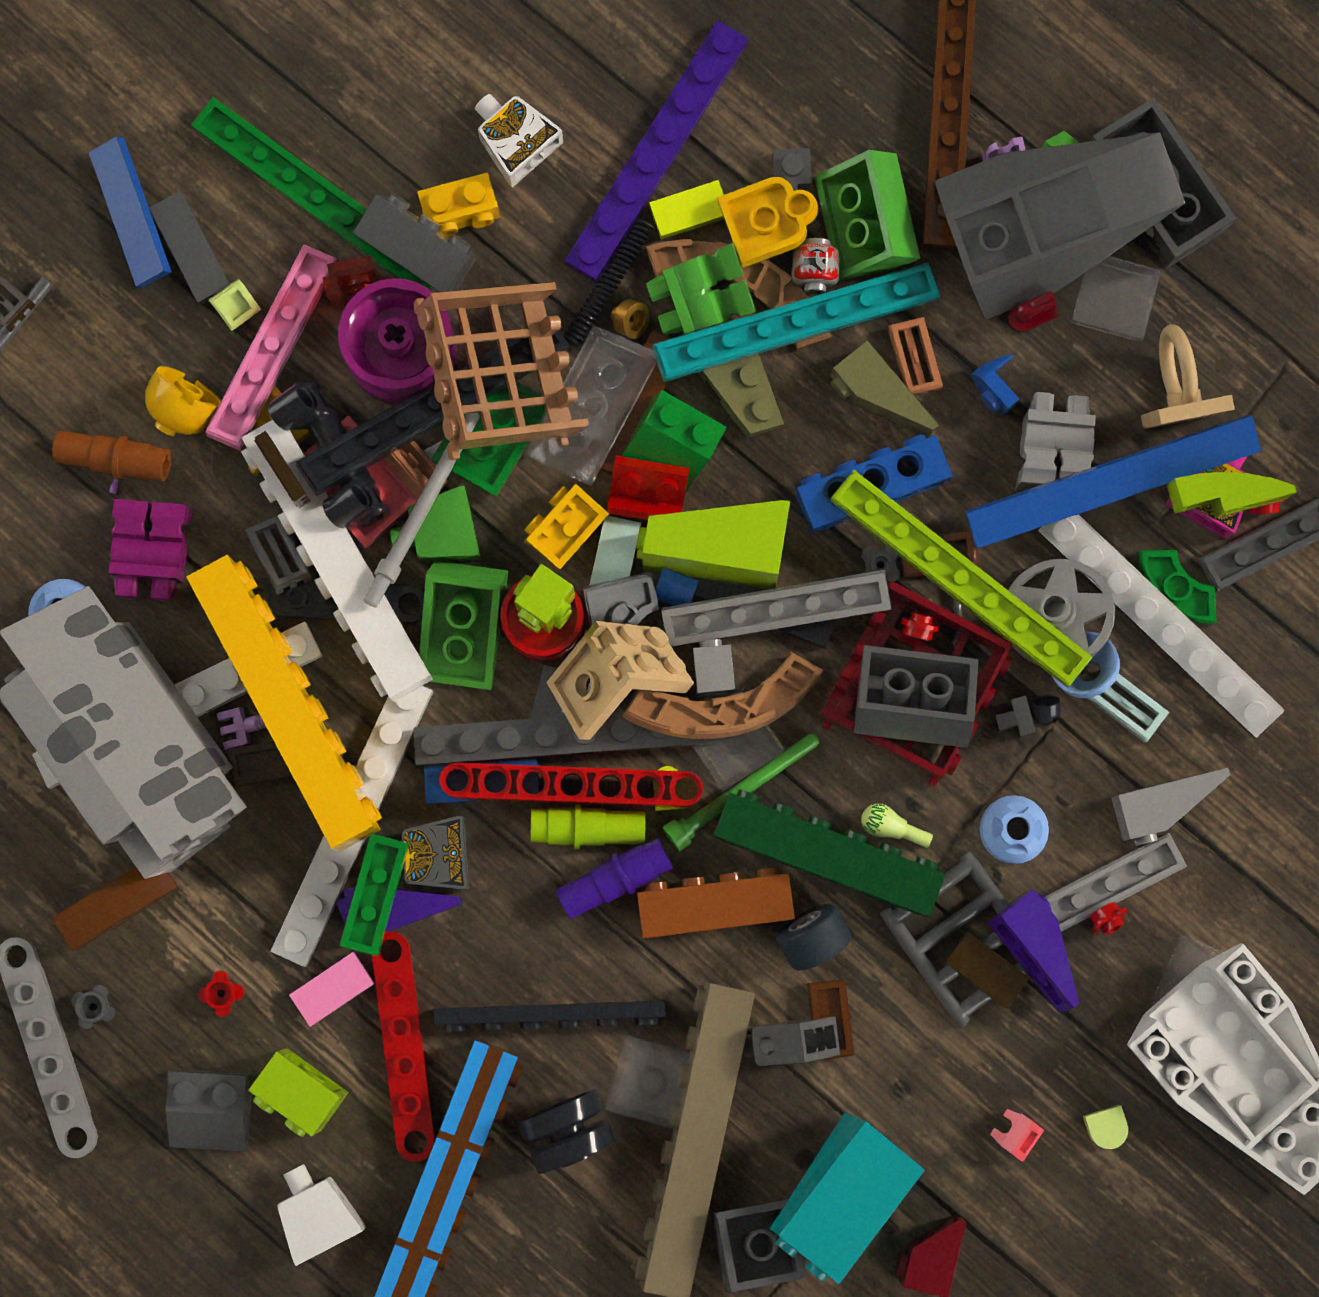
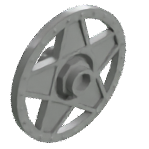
M1052 559L1040 562L1020 574L1008 590L1092 657L1104 646L1112 632L1115 621V604L1112 593L1099 573L1081 562L1069 559ZM1054 569L1045 589L1023 586L1035 575ZM1075 570L1092 579L1103 594L1078 593ZM1106 615L1101 633L1089 647L1084 625ZM1012 645L1015 651L1024 659L1035 665H1038L1029 657H1027L1024 653L1018 650L1015 646Z

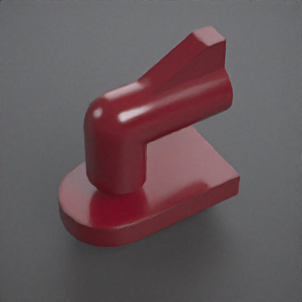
M1048 291L1010 310L1008 321L1011 328L1017 332H1027L1059 318L1055 308L1057 304L1053 292Z

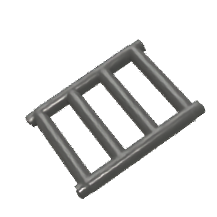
M970 850L962 854L959 858L961 860L959 864L946 872L938 896L969 874L982 891V894L915 941L903 923L904 920L914 913L898 907L894 910L889 907L880 912V916L885 921L886 926L959 1028L964 1027L970 1021L968 1016L988 1003L992 998L979 989L959 1003L947 984L960 974L948 965L937 972L925 955V952L990 906L998 914L1009 905ZM995 932L981 941L993 951L1004 944ZM1019 962L1013 965L1022 973L1027 975V972L1023 969Z

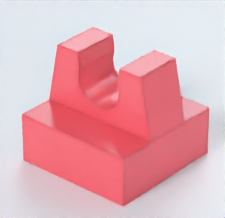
M1007 1109L1003 1116L1012 1123L1011 1129L1007 1133H1002L994 1128L990 1135L1002 1148L1023 1162L1044 1130L1022 1113L1019 1114Z

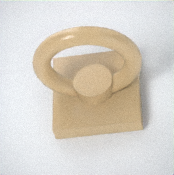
M1175 324L1167 325L1160 335L1159 360L1167 392L1168 408L1140 415L1143 430L1235 410L1232 395L1202 401L1200 389H1198L1196 364L1190 342L1185 332ZM1174 347L1176 349L1180 363L1183 390L1180 387L1179 380L1177 377L1174 360Z

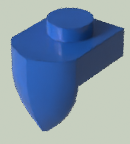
M1012 354L994 358L982 364L971 374L975 386L982 393L980 395L982 402L992 412L998 411L1002 416L1010 411L1019 400L1015 393L996 374L1014 357Z

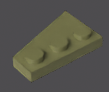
M759 354L697 372L702 380L708 382L721 399V405L747 438L781 428L784 425Z

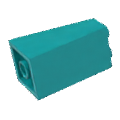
M845 1112L771 1226L770 1230L779 1236L775 1244L792 1258L799 1252L809 1261L805 1268L823 1283L829 1277L837 1284H840L925 1169L868 1122Z

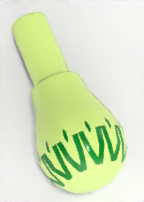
M871 804L864 810L861 817L863 828L872 836L895 839L904 838L925 848L929 847L933 838V834L907 824V820L901 818L885 804Z

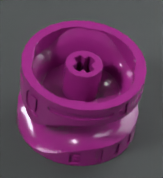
M392 278L367 285L358 291L348 302L339 322V347L353 378L369 396L390 405H396L436 382L433 368L426 359L427 342L425 333L420 328L414 311V301L420 298L425 300L433 292L417 282ZM440 311L445 337L454 336L447 311ZM449 345L448 349L454 370L457 346Z

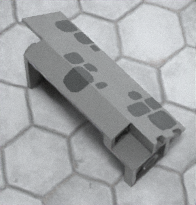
M89 586L0 630V635L23 666L10 673L4 679L6 685L0 689V700L101 843L104 845L118 841L144 879L177 869L230 828L228 822L247 808L224 776L233 769V766L130 622H114Z

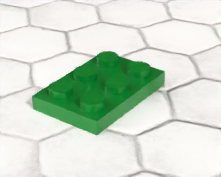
M516 381L519 399L542 397L541 394ZM505 387L486 398L487 403L510 400L508 388ZM544 405L522 408L526 426L541 424L546 415ZM513 409L489 411L493 429L517 427ZM478 413L480 418L472 432L484 431L480 413ZM445 436L431 458L435 464H438L450 442ZM530 441L463 449L460 453V459H457L451 473L497 498Z

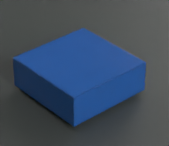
M664 568L656 588L657 600L673 606L692 603L699 581Z

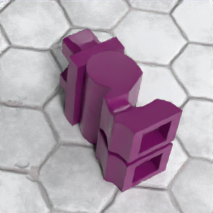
M114 499L112 515L115 519V527L112 529L113 540L111 544L109 574L115 576L116 596L138 599L140 579L152 580L150 598L158 601L173 602L177 582H184L183 570L188 546L186 536L182 532V526L190 524L193 514L192 508L187 504L152 502L151 504L148 501ZM146 522H152V530L149 534L145 530Z

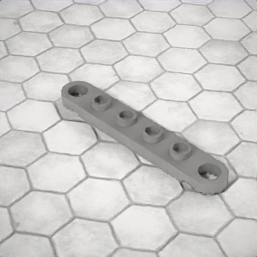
M9 938L0 945V974L57 1146L67 1157L80 1158L86 1156L97 1145V1129L95 1128L91 1110L44 969L41 966L37 949L31 941L25 938ZM16 945L23 947L27 954L25 963L18 968L13 967L7 960L9 950ZM74 1127L82 1128L86 1132L87 1142L82 1149L72 1148L71 1145L69 1146V1142H67V1135Z

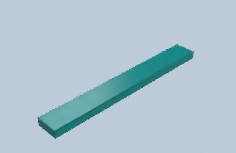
M924 263L655 343L652 346V350L664 382L933 302L940 298V293L929 263Z

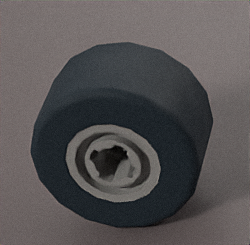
M824 904L811 908L787 922L777 933L776 940L792 969L801 971L819 966L839 954L851 941V933L836 906Z

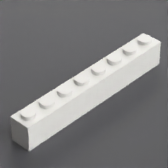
M272 420L241 437L247 447L241 451L251 470L259 468L265 479L259 483L270 503L277 500L283 510V513L278 515L288 535L295 532L302 543L296 549L307 567L314 564L320 577L315 579V583L325 599L332 597L339 609L333 612L336 620L344 632L351 629L358 641L352 644L356 655L362 664L370 662L376 675L370 677L379 695L383 697L388 694L389 698L394 702L433 680L386 596L383 595L377 608L371 607L363 601L375 577L347 528L335 526L325 515L322 503L328 497L326 492L316 497L296 467V461L302 459L305 455L291 431L283 430ZM265 430L311 500V502L301 508L299 506L296 507L254 441V437Z

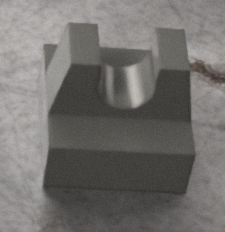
M1026 696L1011 699L1014 711L996 715L1000 731L1018 727L1021 737L1036 734Z

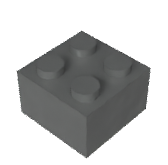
M788 1200L711 1214L725 1292L732 1293L808 1278L804 1257L798 1252L792 1258L775 1244L779 1236L770 1230Z

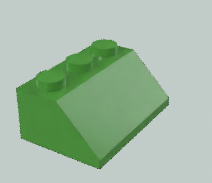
M867 150L814 176L828 240L831 242V246L838 249L840 255L839 281L893 271L920 259L897 154Z

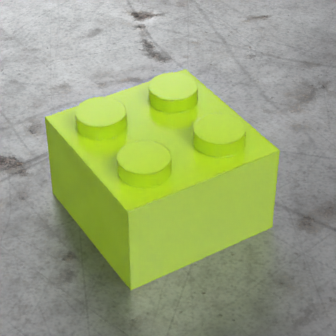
M288 1048L276 1051L248 1090L256 1096L253 1102L270 1114L274 1110L287 1118L284 1124L301 1137H304L306 1133L314 1136L322 1131L349 1093Z

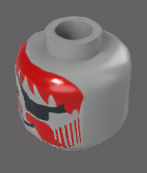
M805 239L792 252L791 277L793 283L804 288V293L808 295L826 293V288L834 286L839 281L840 255L838 249L831 246V242L827 239Z

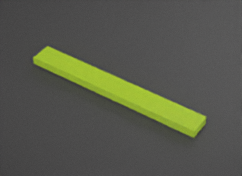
M853 470L831 497L830 501L1065 687H1070L1093 658L857 471Z

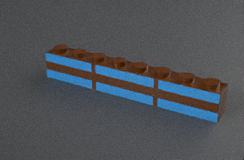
M479 1039L474 1041L374 1297H434L438 1286L431 1284L436 1269L444 1271L452 1249L446 1247L451 1232L459 1233L466 1212L460 1210L465 1195L473 1197L481 1175L474 1172L479 1159L487 1161L495 1139L489 1137V1133L493 1123L501 1124L509 1102L504 1101L503 1097L508 1086L515 1088L523 1068V1066L517 1064L520 1055Z

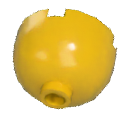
M159 366L149 380L145 391L147 409L149 414L157 421L155 427L169 436H175L176 433L183 435L198 434L206 429L221 399L198 380H196L195 385L184 380L185 373L170 367Z

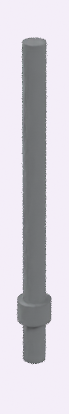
M478 413L464 414L468 433L472 432L480 418ZM448 446L387 558L381 559L374 572L376 578L363 600L371 607L377 608L389 584H394L401 572L399 566L457 461V459H449L447 454Z

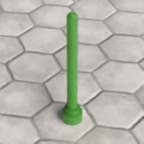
M808 734L685 820L683 817L678 821L673 819L662 827L664 833L678 852L682 851L692 844L690 840L696 836L695 831L721 814L729 793L737 795L738 789L750 793L816 748L819 744V738L815 734Z

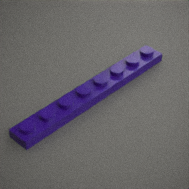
M717 20L565 259V265L597 283L604 269L611 261L747 46V37Z

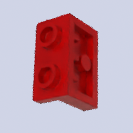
M616 455L607 512L624 518L633 517L648 520L649 516L682 512L689 468Z

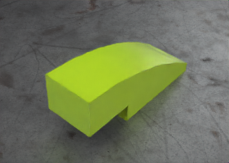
M1235 472L1199 473L1175 478L1166 485L1175 514L1211 504L1215 518L1282 501L1297 492L1295 485L1281 480Z

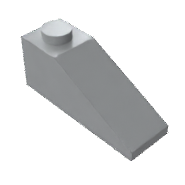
M1225 768L1111 797L1122 840L1134 839L1136 846L1157 841L1156 833L1168 830L1230 776L1229 769Z

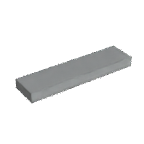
M1166 833L1159 837L1157 841L1149 842L1044 897L1050 903L1052 913L1058 919L1062 932L1089 918L1099 908L1112 902L1118 903L1184 869L1187 865L1170 833Z

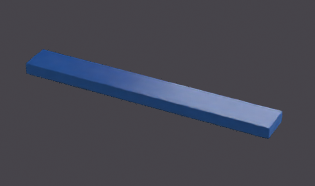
M1247 414L964 512L974 545L978 549L1170 483L1175 478L1194 475L1261 452L1262 450L1253 417Z

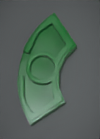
M1139 550L1137 552L1141 574L1189 620L1206 625L1217 623L1215 586L1201 584L1188 576L1180 565L1177 550Z

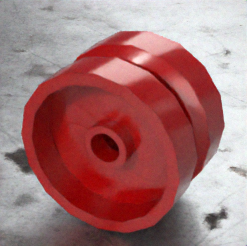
M517 582L510 588L502 603L500 618L505 637L513 649L528 660L549 662L561 659L574 649L582 637L585 620L580 597L575 592V598L570 603L572 613L560 630L554 626L550 633L543 629L535 633L522 624L517 616L518 611L514 602L516 595L513 594L519 584Z

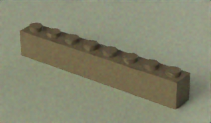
M705 982L704 989H698L694 1011L699 1012L696 1027L690 1026L685 1045V1048L690 1050L687 1065H681L677 1081V1087L682 1088L679 1103H673L669 1117V1125L674 1126L671 1141L665 1140L660 1162L661 1164H666L663 1179L656 1180L652 1195V1202L657 1203L654 1218L648 1217L644 1231V1241H649L646 1257L640 1256L636 1267L635 1279L640 1280L639 1286L643 1292L666 1297H690L755 993Z

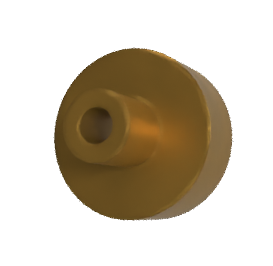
M627 299L612 310L611 319L618 334L636 339L646 331L650 321V312L644 303Z

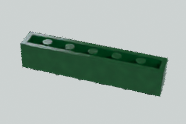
M738 789L737 795L733 793L727 795L712 838L924 918L931 917L946 873L937 870L938 863L919 856L916 857L915 862L901 857L903 852L901 849L885 843H881L880 848L865 843L866 836L854 831L845 830L844 835L829 830L831 823L813 816L809 817L808 822L794 817V809L782 804L774 803L772 808L759 804V796Z

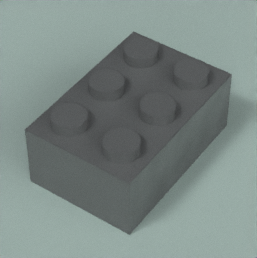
M864 645L859 672L853 733L968 748L975 720L978 659Z

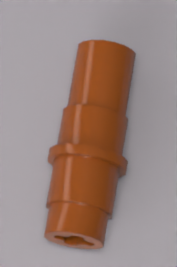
M60 430L55 436L52 448L53 460L56 463L111 474L113 478L118 480L128 477L145 481L150 479L164 482L171 468L172 457L169 449L156 447L149 443L132 441L129 436L125 435L115 438Z

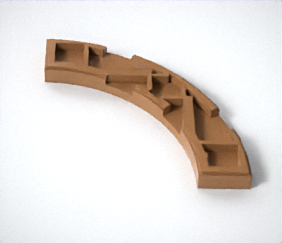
M790 652L784 663L770 677L761 682L756 688L745 693L741 692L728 697L714 698L711 701H690L688 698L667 694L662 691L638 689L622 718L657 733L680 738L719 739L737 736L766 726L788 713L812 689L822 674L823 669Z

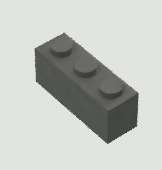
M391 193L388 197L387 195L376 194L353 233L439 292L457 291L478 258L469 252L471 245L454 234L449 238L438 231L441 225L429 216L421 214L418 217L408 210L410 204L398 195Z

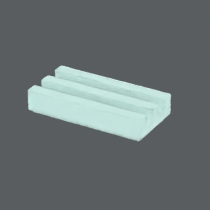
M1118 674L1114 683L1157 716L1154 720L1111 687L1103 693L1148 727L1146 730L1101 696L1097 695L1086 698L1144 743L1150 739L1169 714L1166 709L1120 674Z

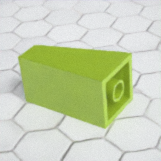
M780 500L649 516L647 528H639L636 549H638L637 559L643 560V571L661 574L663 569L667 568L690 578L695 577L768 590L776 588L790 501Z

